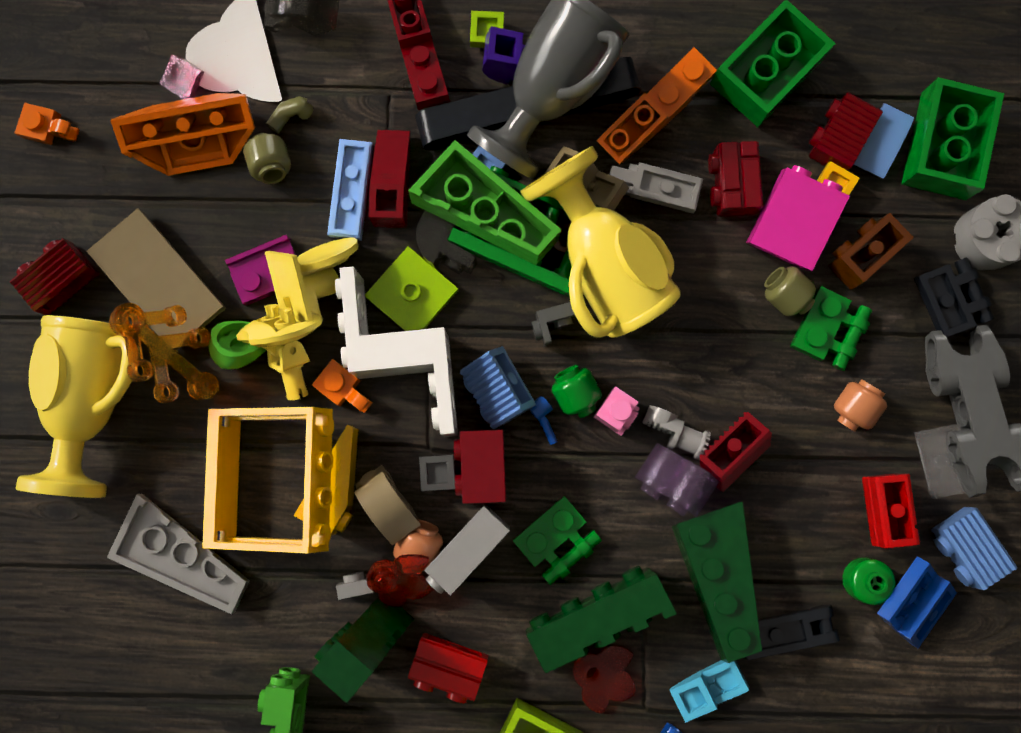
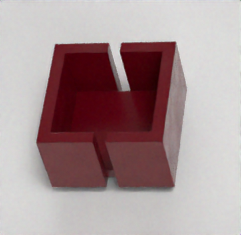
M503 430L460 431V439L454 440V460L461 461V475H455L456 496H462V504L506 502Z

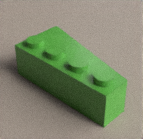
M456 140L408 190L412 204L534 265H537L559 240L561 229L526 201L518 192Z

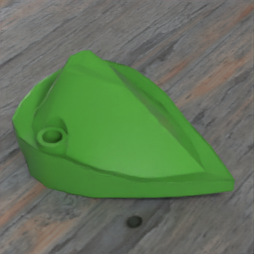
M225 321L212 328L208 342L209 352L214 363L220 368L228 370L242 368L255 361L266 351L262 347L250 345V343L237 340V333L250 322Z

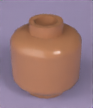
M863 379L859 383L849 382L834 404V409L841 415L837 421L853 431H856L858 427L867 430L872 429L887 408V402L883 399L885 393Z
M419 520L421 525L394 546L393 555L395 559L401 563V569L408 573L419 574L420 571H424L441 551L443 538L438 533L437 526L428 521Z

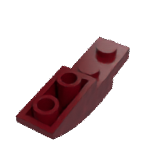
M387 0L417 109L421 110L450 102L422 1Z

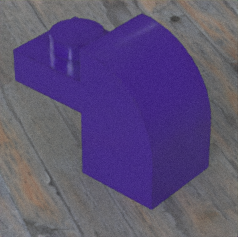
M490 27L485 38L482 67L483 73L488 78L503 84H508L510 80H514L516 67L525 45H522L523 33Z

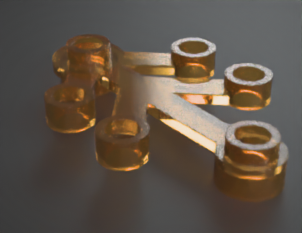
M134 303L120 304L111 313L109 323L113 332L125 339L129 362L127 374L132 381H147L154 375L155 387L153 393L155 399L160 403L174 402L179 396V388L176 383L170 381L168 363L188 380L187 391L192 398L196 400L209 399L219 390L218 379L209 372H200L173 349L186 346L194 349L207 347L211 335L206 328L198 327L189 330L187 333L158 336L148 326L164 323L168 327L183 325L187 320V313L182 306L174 305L166 307L161 311L143 312ZM173 311L175 312V314H176V316H177L176 321H175V320L173 319V317H172V312H173ZM129 316L132 320V325L129 322ZM197 333L201 337L200 342L197 340ZM141 341L149 347L151 363L143 359ZM139 365H140V366L142 367V369H143V374H142V376H140L139 373H138V366H139ZM165 387L169 391L168 397H166L164 394Z

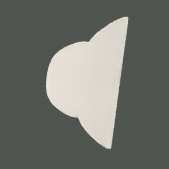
M234 0L223 13L220 22L205 27L192 37L188 43L186 62L189 73L199 86L211 91L224 93L238 90L252 99L279 102L282 100L257 1Z

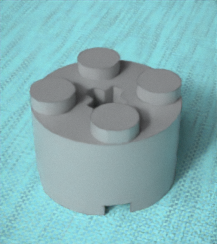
M1005 194L988 199L963 214L954 227V234L956 233V244L954 246L960 259L967 257L971 267L977 270L1001 269L1020 261L1021 201Z

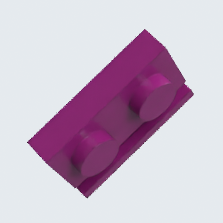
M287 235L225 260L243 305H250L275 294L265 252L275 251L296 255L290 238Z

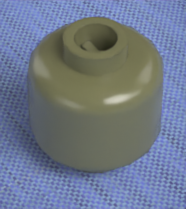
M259 133L245 144L243 149L249 173L255 180L265 184H275L282 181L289 173L291 160L286 144L281 137L274 134Z
M779 267L769 275L764 283L766 288L765 299L785 316H793L797 313L800 315L805 314L815 303L813 297L816 292V286L797 267Z

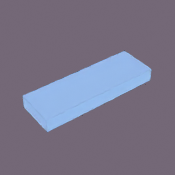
M339 139L327 235L331 238L354 237L362 241L374 147L372 142Z

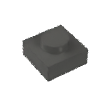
M454 455L419 457L421 491L455 489Z

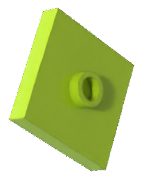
M407 246L364 296L404 331L426 329L459 289Z

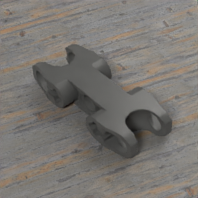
M987 325L977 326L976 329L970 332V356L961 355L953 350L946 335L941 330L931 331L925 337V372L932 393L935 396L949 395L959 430L948 432L946 448L951 467L956 473L962 488L969 498L985 494L987 487L986 466L987 464H992L1004 471L1010 485L1016 492H1021V423H1007L998 389L1007 388L1010 383V370L1004 351Z

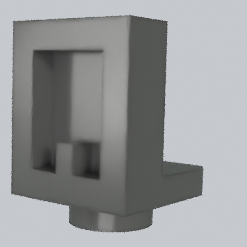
M571 302L536 311V320L531 322L536 341L542 340L544 347L550 346L552 340L548 326L553 325L554 330L573 325L572 319H575L576 316L572 310Z

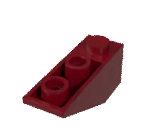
M377 130L370 179L368 216L374 227L407 228L410 131Z

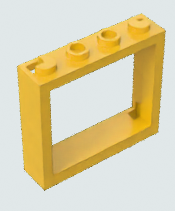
M318 407L208 409L202 548L288 553L329 551V541L331 538V528L329 526L330 505L332 503L330 488L331 469L333 467V409ZM222 417H225L224 426H222ZM306 420L303 539L236 536L241 421ZM218 531H220V540H217Z

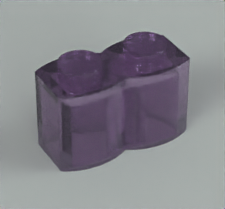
M658 443L635 476L643 484L640 488L641 491L655 500H658L660 496L669 500L666 506L683 517L687 512L697 517L719 483L705 469Z

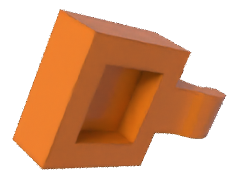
M24 103L15 134L21 138L52 145L54 136L76 142L80 129L72 127L70 122L60 119L61 114L55 110Z
M334 359L329 362L312 384L314 388L339 407L347 400L359 411L365 413L373 403L355 389L361 380L350 374L346 368H343Z

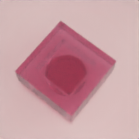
M172 54L159 84L182 99L193 98L205 72L181 56Z

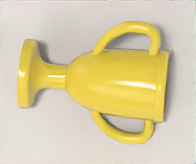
M591 146L550 170L520 192L526 201H533L545 196L552 197L564 209L571 221L567 234V251L572 266L568 282L572 310L582 328L589 335L596 338L604 336L615 338L633 332L662 315L678 301L681 291L671 279L674 272L672 254L657 233L643 224L628 221L624 216L611 209L595 206L583 183L585 171L598 158L596 150ZM583 293L601 324H598L594 320L593 316L588 310L584 301Z
M44 315L41 319V335L35 342L30 360L29 389L40 421L49 435L54 438L51 459L47 468L37 474L19 476L16 490L68 497H106L107 486L102 482L88 478L82 471L84 443L103 429L115 405L122 399L133 380L137 361V347L131 339L133 330L125 326L101 321Z

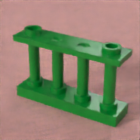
M495 166L490 167L491 171L522 196L520 191L526 185L508 178L509 173ZM545 196L528 201L548 209L545 216L554 224L557 223L560 215L568 218L560 203L552 197ZM453 227L448 238L452 246L570 298L568 282L572 266L567 250L559 267H555L552 272L541 267L542 261L534 265L494 244L480 240V237L464 229L460 231Z

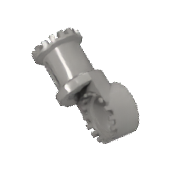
M649 405L643 423L649 427L653 424V429L658 428V431L662 430L664 433L671 434L668 440V448L673 449L677 447L692 453L694 459L700 460V455H704V450H706L704 445L708 446L709 444L707 442L710 441L711 432L705 430L702 433L684 425V421L677 419V415L662 408Z

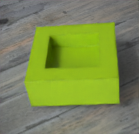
M471 11L470 47L484 48L486 34L491 26L504 29V12Z

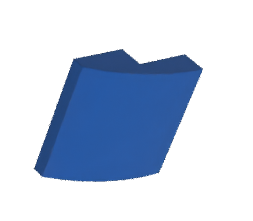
M917 556L877 614L900 636L918 649L957 592L949 581L937 575L930 563Z

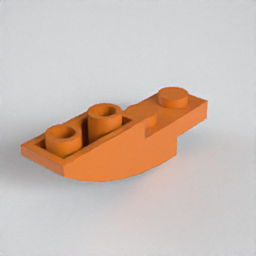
M693 47L647 94L644 93L596 141L620 165L679 114L692 101V97L714 77L717 69Z

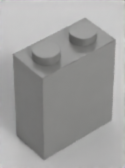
M485 504L424 570L429 575L426 581L438 593L442 594L445 590L451 596L510 531V526Z

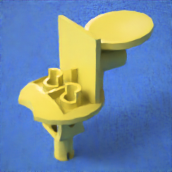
M354 237L337 239L321 244L300 254L298 257L294 254L275 251L265 252L278 304L264 306L267 316L253 320L245 325L237 333L236 337L238 341L250 343V345L267 350L268 365L270 368L281 373L287 400L301 399L299 394L302 397H306L309 394L301 367L305 363L310 362V359L303 345L298 340L307 336L322 324L323 318L317 299L336 293L335 279L339 277L333 267L345 262L350 255L358 250V239Z

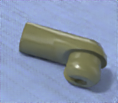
M302 96L283 101L277 106L265 124L279 134L290 117L298 115L301 119H308L313 113L314 107L307 102V98Z

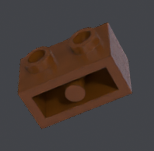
M888 213L877 222L872 217L856 231L860 235L858 239L853 243L846 240L832 253L836 258L828 267L850 290L868 280L914 238L891 213Z

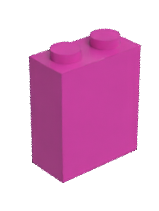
M793 165L792 169L787 167L781 170L746 243L803 270L813 271L850 196L842 192L843 186L824 179L823 183L810 178L812 172Z

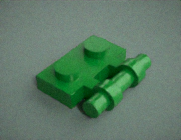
M820 286L813 297L815 303L805 313L790 347L818 361H823L829 351L836 355L832 366L838 370L845 371L849 360H854L858 351L855 347L861 334H865L870 325L868 319L872 309L860 305L855 316L847 313L852 300ZM840 325L849 328L843 342L834 339Z
M563 496L515 537L513 542L534 567L546 558L551 567L542 576L551 586L560 577L564 579L570 574L569 569L583 557L587 559L593 554L594 551L592 549L602 539L594 530L585 538L579 535L577 530L587 522L568 499ZM569 538L575 546L559 559L554 550Z

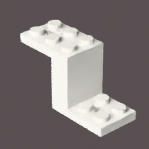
M354 266L339 268L340 278L335 279V290L337 299H342L343 312L338 313L340 333H345L346 347H341L343 368H348V372L358 379L434 371V373H428L430 394H433V397H437V407L431 408L433 429L440 430V435L444 437L458 436L449 336L445 328L369 335L366 298L364 296V279Z

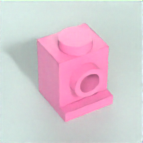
M615 386L593 418L622 436L639 413L640 408L636 406L638 401Z

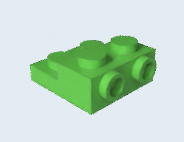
M280 668L279 674L271 675L270 683L266 686V689H262L260 692L258 712H262L261 725L275 726V728H271L270 733H303L310 675L300 674L301 670L298 668Z

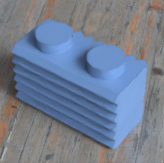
M503 346L486 352L460 370L466 389L474 394L473 397L477 399V404L480 405L483 419L490 423L492 429L510 422L536 406L535 401Z
M963 507L931 529L936 537L934 539L936 547L944 556L951 558L956 567L954 569L955 575L967 587L986 590L989 586L994 585L995 582L1000 581V579L1018 568L978 508Z

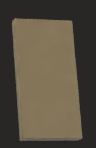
M139 208L86 251L171 351L176 352L226 309L222 302Z

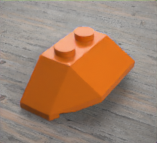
M216 93L156 104L110 120L122 154L130 158L133 157L168 176L233 164L255 129L246 94Z

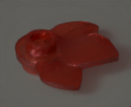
M407 554L397 557L393 562L390 560L377 561L372 564L367 573V585L372 591L379 593L380 600L389 606L402 607L407 598L413 600L422 599L434 590L426 581V578L420 575L428 565L429 557Z
M616 645L606 646L597 655L588 653L576 660L573 676L576 683L582 687V700L584 704L592 711L602 714L607 708L609 699L625 701L634 696L636 692L634 681L624 671L633 658V653L627 648ZM592 667H595V674L592 677L587 678L588 670Z

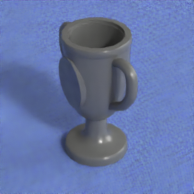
M551 0L533 28L518 61L513 82V93L517 106L502 128L491 131L479 126H473L467 136L503 163L534 180L539 172V167L528 156L526 147L539 122L558 118L570 109L582 105L592 97L618 61L623 43L626 42L630 33L617 20L589 0Z

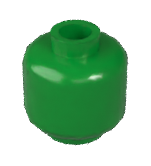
M573 365L562 370L554 377L555 383L552 385V393L564 414H577L579 418H582L597 409L595 404L600 400L602 393L589 369Z
M862 557L851 561L845 567L842 576L846 592L853 599L869 605L884 603L896 587L895 575L891 568L884 562L873 558Z

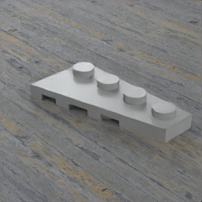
M143 494L136 495L107 558L230 614L236 612L250 581L213 550L202 548V541Z

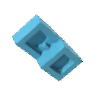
M722 660L716 662L670 688L672 697L685 723L717 710L718 704L749 691V685L736 660L730 663Z

